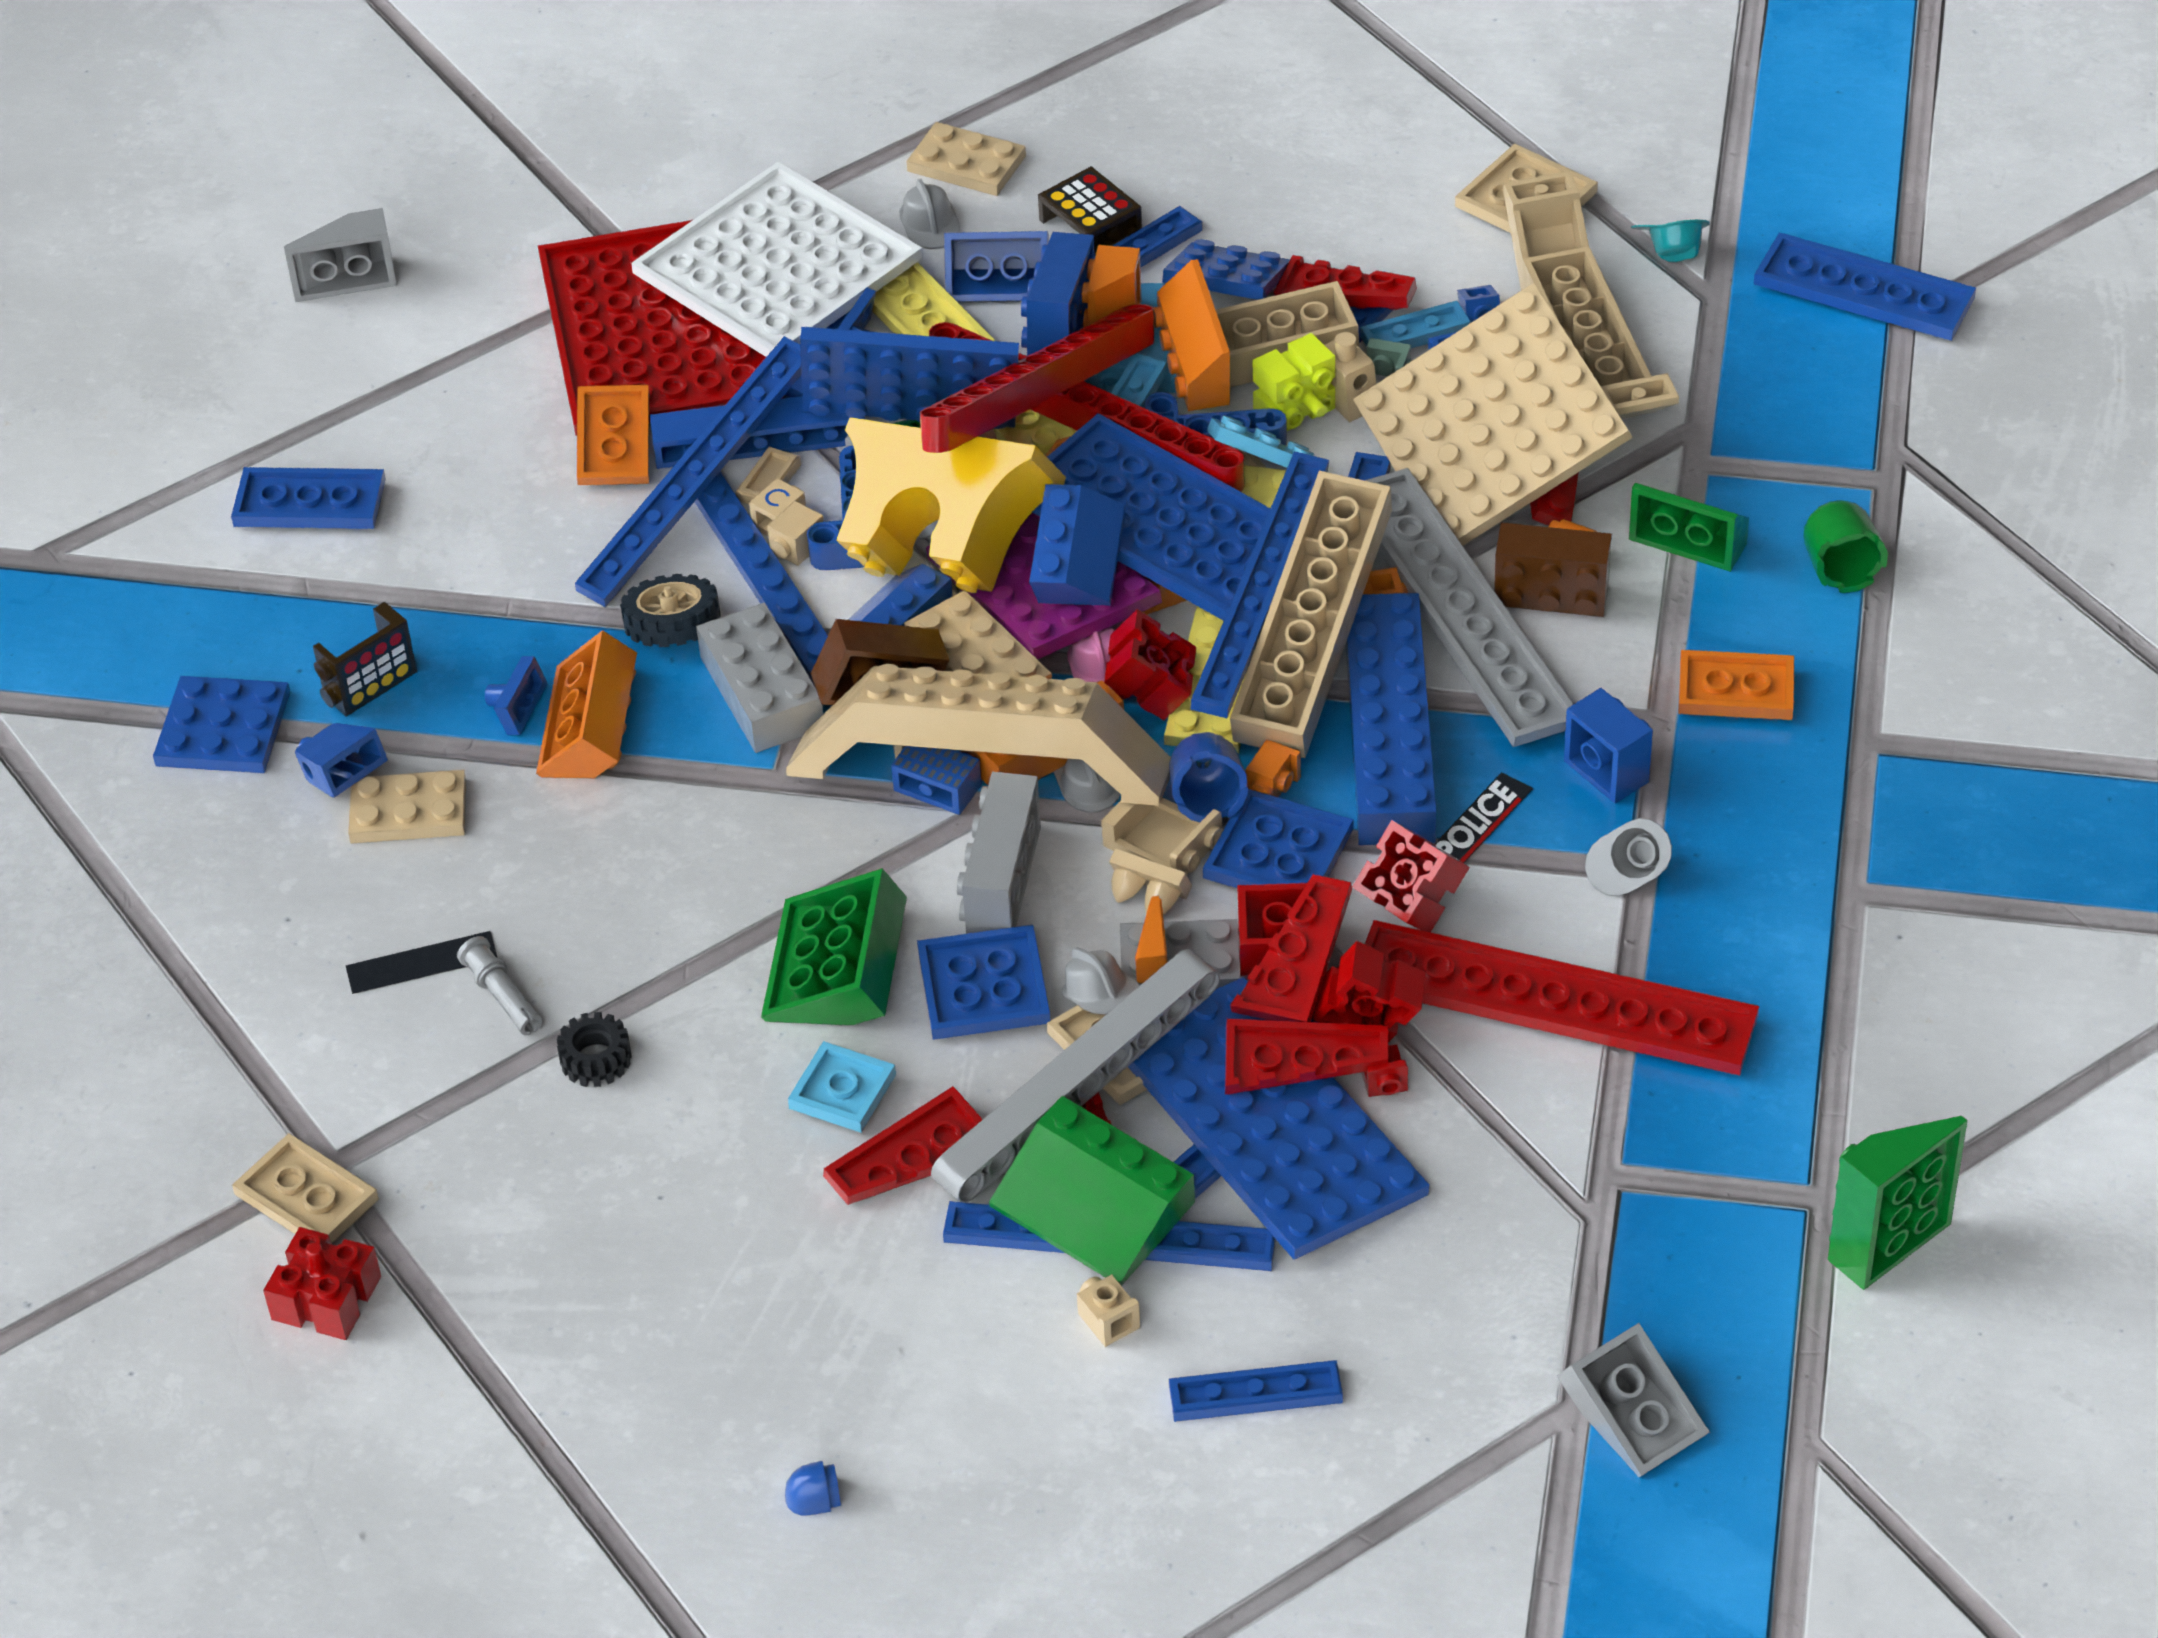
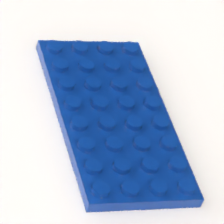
M1096 414L1048 455L1047 458L1066 477L1064 485H1082L1125 504L1126 511L1118 555L1120 563L1224 621L1270 508L1101 414ZM1042 503L1032 511V513L1038 515L1039 517L1041 514Z
M1242 977L1216 989L1205 1001L1132 1062L1128 1068L1136 1077H1140L1144 1087L1285 1251L1295 1260L1428 1196L1430 1184L1334 1077L1225 1095L1227 1018L1266 1020L1232 1012L1230 1007L1232 1001L1237 994H1241L1248 983Z

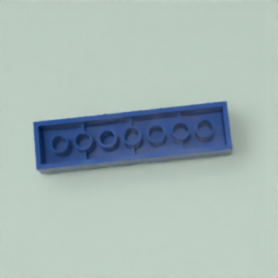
M1419 593L1363 594L1346 641L1358 845H1377L1391 820L1416 832L1431 843H1435L1436 802Z

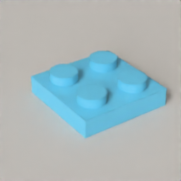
M823 1041L788 1097L789 1109L861 1133L896 1076L895 1064Z

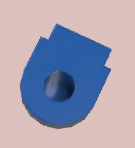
M823 1461L813 1462L801 1466L791 1474L786 1482L785 1502L793 1513L801 1516L831 1512V1508L841 1506L834 1464L824 1466Z

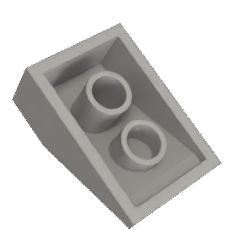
M383 208L348 213L284 246L295 302L397 286Z
M1640 1323L1570 1365L1557 1375L1580 1413L1638 1477H1641L1710 1433Z

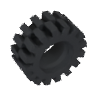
M594 1012V1018H588V1013L581 1014L582 1021L579 1022L575 1017L570 1019V1028L563 1025L560 1029L561 1035L557 1036L558 1055L564 1075H569V1080L573 1083L579 1079L580 1086L585 1087L588 1086L589 1081H593L594 1087H601L600 1080L604 1079L607 1084H611L614 1082V1074L621 1078L625 1074L624 1068H629L631 1064L630 1058H632L627 1028H624L623 1022L620 1019L615 1022L614 1015L607 1014L605 1019H602L601 1012ZM594 1044L608 1046L606 1050L598 1054L588 1055L580 1052L585 1047Z

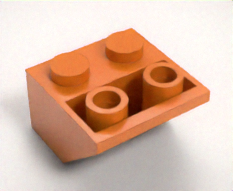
M1098 245L1095 259H1089L1087 276L1090 281L1084 282L1082 288V303H1088V308H1085L1083 328L1125 306L1141 304L1140 248Z

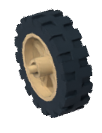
M672 574V577L661 575L655 577V580L652 581L644 580L639 583L640 586L631 587L627 591L628 595H623L621 599L622 604H620L626 635L631 636V640L636 643L642 641L643 645L646 646L659 644V647H669V644L676 643L679 646L687 644L686 641L689 640L697 641L696 626L721 617L716 586L714 584L710 585V581L706 578L700 580L697 575L691 574L688 577L682 576V574Z

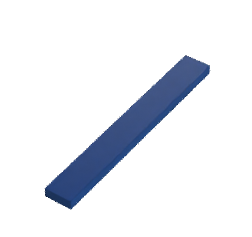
M949 1201L943 1230L944 1243L1064 1253L991 1208L988 1204ZM1178 1221L1145 1260L1272 1271L1276 1239L1265 1228Z

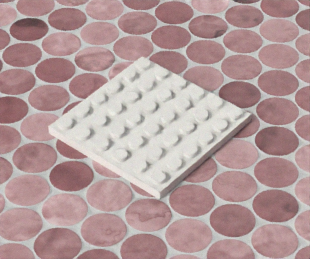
M776 162L631 264L633 274L767 357L784 336L800 344L801 327L827 328L852 309L867 287L877 292L923 258L922 247L782 163Z

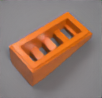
M1159 896L1151 897L1135 956L1138 983H1144L1168 962L1162 900L1159 899Z

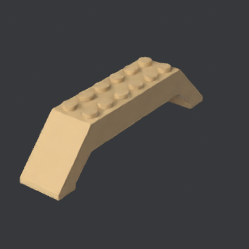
M1565 171L1503 183V193L1521 290L1532 283L1536 285L1620 418L1625 419L1651 414L1678 404L1679 395L1668 373L1651 376L1588 244L1580 203V191L1571 172Z
M893 664L873 666L805 731L786 767L787 776L824 779L830 765L857 742L1080 759L1087 763L1121 794V803L1159 806L1170 779L1169 762L1171 757L1097 682H1085L1080 678H1069L1066 680L1047 679L1041 675L1017 677L1003 672L977 674L969 670L937 671L931 667H919L917 669L898 668V666Z

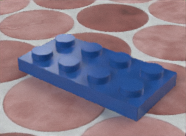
M244 467L231 514L233 527L375 529L386 481L384 469Z

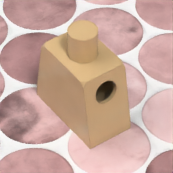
M1342 332L1336 335L1335 340L1324 345L1335 355V378L1331 382L1335 387V409L1350 423L1363 417L1353 399L1376 384V375L1373 361L1356 345L1355 335L1350 332Z

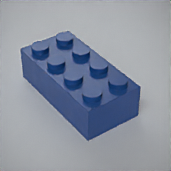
M1052 232L1048 245L1043 244L1041 261L1036 262L1034 278L1029 279L1028 296H1023L1021 302V316L1027 317V327H1023L1021 347L1027 348V356L1083 328L1085 308H1088V303H1082V288L1084 282L1090 281L1088 280L1087 272L1089 259H1094V235Z

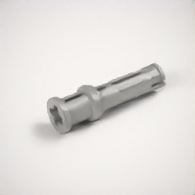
M476 936L469 939L460 947L457 953L459 962L471 969L474 973V980L479 987L488 989L522 1035L531 1034V1031L526 1026L527 1023L536 1032L541 1027L543 1020L507 976L506 963L501 958L494 956L490 950L491 945L485 937Z

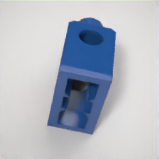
M341 723L331 724L315 736L303 738L295 750L306 780L333 798L388 761L375 728Z

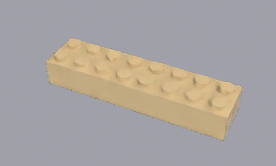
M1324 471L1318 472L1230 717L1234 742L1261 748L1266 739L1298 750L1301 752V758H1306L1392 512L1390 486Z

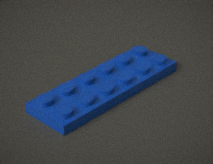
M1780 232L1754 274V285L1950 341L1955 336L1976 295V287Z

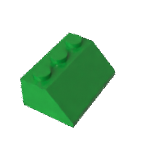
M1634 483L1631 495L1629 540L1731 572L1747 545L1749 517Z

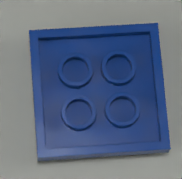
M1199 239L1191 242L1163 269L1162 282L1167 283L1188 262L1198 259L1209 291L1259 300L1265 298L1278 285L1290 259L1280 258V254L1276 252L1264 251L1257 254L1247 252V248L1243 246L1231 245L1224 248L1214 246L1215 243L1210 240Z
M180 676L153 754L155 766L265 773L291 693L288 682Z
M1248 789L1244 805L1234 816L1230 817L1203 866V879L1237 888V885L1308 883L1313 874L1329 877L1353 832L1354 819Z
M1033 925L917 940L933 1040L1043 1025L1051 1021Z

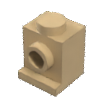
M1113 1275L1102 1280L1097 1276L1091 1277L1082 1284L1080 1292L1077 1293L1078 1314L1105 1347L1140 1328L1139 1302L1135 1297L1131 1298Z

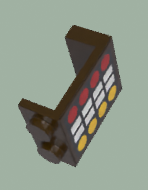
M1092 166L1038 194L1039 221L1044 224L1059 216L1079 234L1094 235V256H1096L1098 245L1113 246L1142 228L1141 206Z
M386 602L373 608L378 632L345 653L335 657L319 642L313 646L316 659L314 668L320 677L322 685L320 695L330 708L336 707L346 717L417 673L407 620Z

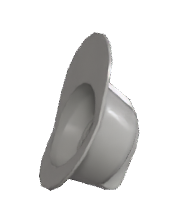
M917 179L916 187L907 191L904 197L903 205L899 210L900 219L907 236L912 242L927 249L943 248L944 233L960 232L959 220L946 192L941 187L924 184L922 179Z
M1067 759L1065 766L1054 771L1063 797L1069 805L1077 810L1088 813L1101 812L1110 808L1120 797V793L1083 760Z
M1638 818L1625 823L1601 837L1591 846L1586 855L1585 862L1588 880L1596 890L1606 895L1620 896L1634 891L1655 879L1667 869L1672 855V844L1669 835L1660 824L1651 819Z
M1076 947L1072 949V960L1069 961L1065 968L1066 984L1062 987V995L1088 1012L1105 1015L1140 985L1135 979L1121 970L1115 958L1108 951L1097 950L1089 952Z

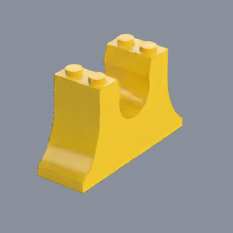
M850 417L845 431L849 435L855 449L856 479L852 498L836 541L848 551L847 555L859 561L864 566L863 570L876 577H884L885 574L900 576L912 557L913 547L919 534L928 525L938 520L931 535L929 556L940 566V571L951 576L956 581V586L961 590L970 593H976L977 589L992 592L1012 539L1025 519L1043 502L1045 484L1064 485L1066 477L1036 445L976 437L951 451L929 453L922 450L921 428Z

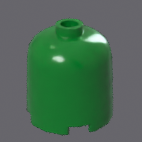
M1837 500L1827 502L1811 513L1804 526L1803 538L1821 584L1838 588L1840 593L1859 591L1874 583L1873 576L1879 572L1882 566L1883 568L1887 566L1888 551L1867 512L1854 502Z

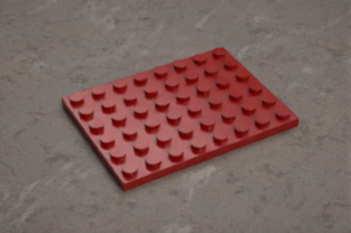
M693 220L538 245L575 436H577L578 386L648 385L649 423H651L650 414L725 406L766 358L758 351L633 274L631 264L633 261Z

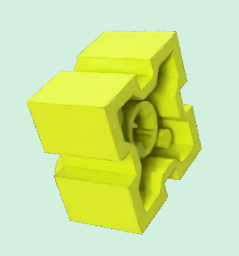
M1312 333L1288 343V350L1283 353L1275 349L1252 360L1253 382L1259 387V389L1253 391V410L1270 408L1282 411L1287 419V431L1298 427L1307 415L1314 419L1322 417L1327 412L1335 409V387L1331 384L1333 378H1335V355Z

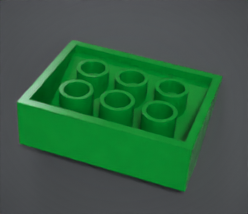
M883 868L785 899L761 1018L765 1022L855 1025L885 1016L907 896Z
M1061 1096L1033 1128L991 1197L989 1206L1106 1278L1113 1275L1122 1286L1195 1203L1194 1174L1066 1097Z
M1963 1116L1871 1134L1859 1144H1851L1841 1154L1839 1158L1838 1181L1835 1187L1836 1198L1832 1211L1833 1221L1829 1236L1830 1244L1827 1260L1862 1290L1868 1288L1951 1225L1968 1120Z

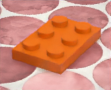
M648 385L578 386V485L649 484Z
M1681 650L1678 714L1792 720L1794 655Z

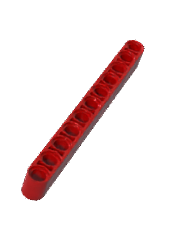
M1146 304L1125 306L1019 360L1018 363H1013L920 411L922 450L929 453L951 451L1155 343L1153 307Z
M949 322L935 324L929 330V336L992 341ZM1019 353L1018 361L1027 356ZM1082 381L1030 409L1077 431L1099 413L1236 490L1242 492L1245 487L1244 455L1238 449L1216 441L1209 436L1087 382Z

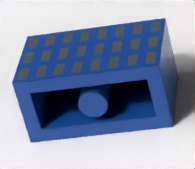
M905 746L891 764L894 791L958 815L963 812L982 786L980 759L968 753H961L952 749Z

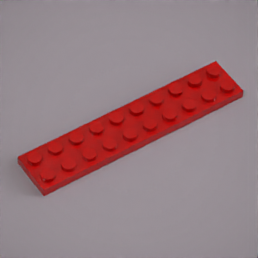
M1373 920L1364 943L1383 952L1384 961L1388 963L1400 960L1426 972L1423 1004L1739 1076L1759 1014V1006L1377 920Z

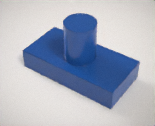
M522 656L507 684H489L485 689L486 704L494 706V710L507 735L521 734L548 684L535 656Z

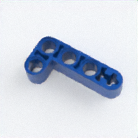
M1166 392L1154 393L1145 402V409L1211 438L1213 437L1207 432L1211 418L1213 417L1221 421L1223 415L1242 422L1243 426L1247 427V431L1254 433L1256 428L1276 435L1277 439L1281 440L1280 444L1287 446V419L1285 414L1277 409L1268 408L1178 415L1177 400L1172 394Z
M853 445L844 448L839 456L842 520L819 522L812 525L807 531L810 563L819 570L864 567L859 561L847 555L848 551L836 541L855 486L856 455Z

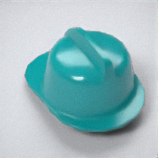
M1700 219L1683 220L1662 225H1633L1631 228L1650 231L1656 253L1660 258L1668 262H1680L1695 258L1698 255L1701 246L1702 228L1709 226L1710 221Z

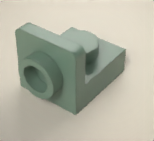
M1374 338L1369 339L1367 356L1374 363L1375 374L1389 376L1413 361L1411 360V345Z

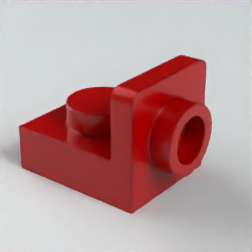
M1397 1044L1388 1045L1387 1063L1368 1066L1367 1072H1361L1368 1097L1393 1095L1397 1092L1408 1091V1065L1406 1060L1401 1059Z

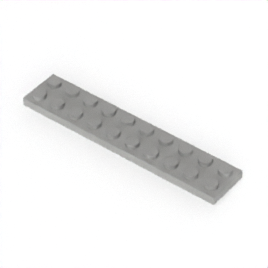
M1405 468L1365 480L1390 486L1392 512L1378 549L1390 568H1397L1400 580L1406 586L1408 593H1419L1420 612L1511 745L1516 747L1565 731L1567 708L1573 705L1572 701L1410 470Z

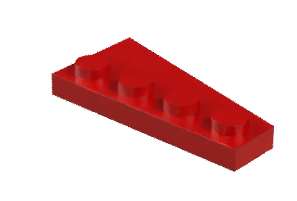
M1227 1018L1225 1095L1367 1072L1368 1066L1388 1062V1026Z

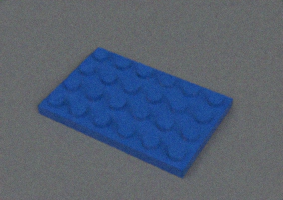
M801 327L800 349L803 412H811L818 416H825L829 413H842L851 418L866 416L879 417L887 421L906 419L920 422V411L1013 363H1018L1019 343ZM1016 417L994 429L1015 428Z

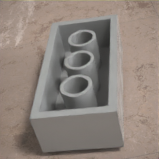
M765 602L696 626L700 657L755 753L802 737L805 731L823 715L822 704L816 688Z
M992 771L988 787L982 786L979 801L980 809H982L981 815L975 814L972 824L974 842L967 843L964 862L967 869L966 872L959 873L957 881V895L963 896L960 903L959 920L965 921L966 934L1017 926L1041 830L1037 776Z

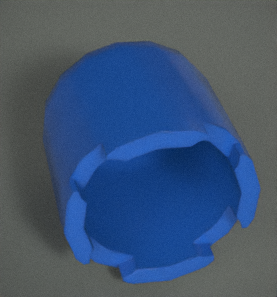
M1211 732L1194 733L1182 739L1174 748L1169 762L1172 797L1179 811L1190 820L1201 822L1213 809L1220 811L1222 818L1234 816L1244 805L1248 794L1246 772L1233 744L1223 736Z

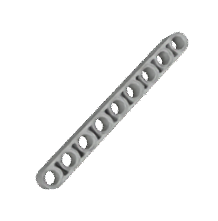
M1186 949L1179 952L946 1150L934 1163L931 1177L958 1201L966 1203L974 1199L1010 1168L1037 1122L1061 1096L1066 1097L1079 1106L1085 1104L1205 1001L1217 988L1220 981V973L1193 951Z

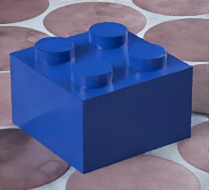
M1599 688L1567 708L1564 762L1616 804L1649 783L1653 729L1645 720L1639 719L1629 711L1618 698L1612 697L1604 689Z

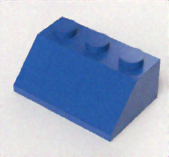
M1048 231L944 233L945 290L957 302L1022 301L1023 296H1028V283L1030 278H1034L1035 264L1037 261H1041L1043 244L1048 245Z
M1045 484L1029 581L1038 603L1111 606L1126 511L1125 504L1082 485Z
M922 563L902 572L900 576L895 575L848 620L904 626L906 621L953 597L951 578Z

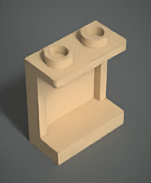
M1163 797L1159 806L1121 803L1120 801L1101 820L1103 846L1112 851L1115 848L1183 871L1186 875L1196 870L1200 860L1214 848L1223 832L1220 811L1213 809L1201 822H1196L1182 814L1177 804Z

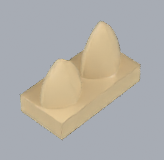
M1116 848L1110 858L1109 863L1114 870L1111 880L1112 892L1116 902L1121 903L1128 900L1139 892L1143 885H1146V914L1152 896H1159V899L1162 900L1164 915L1179 897L1187 899L1192 888L1189 878L1183 871Z

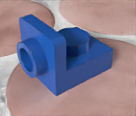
M1492 285L1457 290L1458 303L1465 311L1471 323L1500 305V295Z

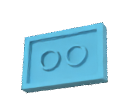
M1223 415L1221 421L1212 417L1207 428V432L1214 440L1286 468L1294 451L1314 455V453L1309 451V448L1293 441H1289L1287 446L1280 444L1281 440L1277 439L1276 435L1265 430L1256 428L1255 432L1251 433L1247 431V427L1243 426L1242 422Z

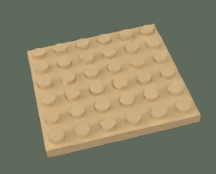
M1534 283L1353 399L1395 471L1405 468L1410 470L1462 546L1633 438Z

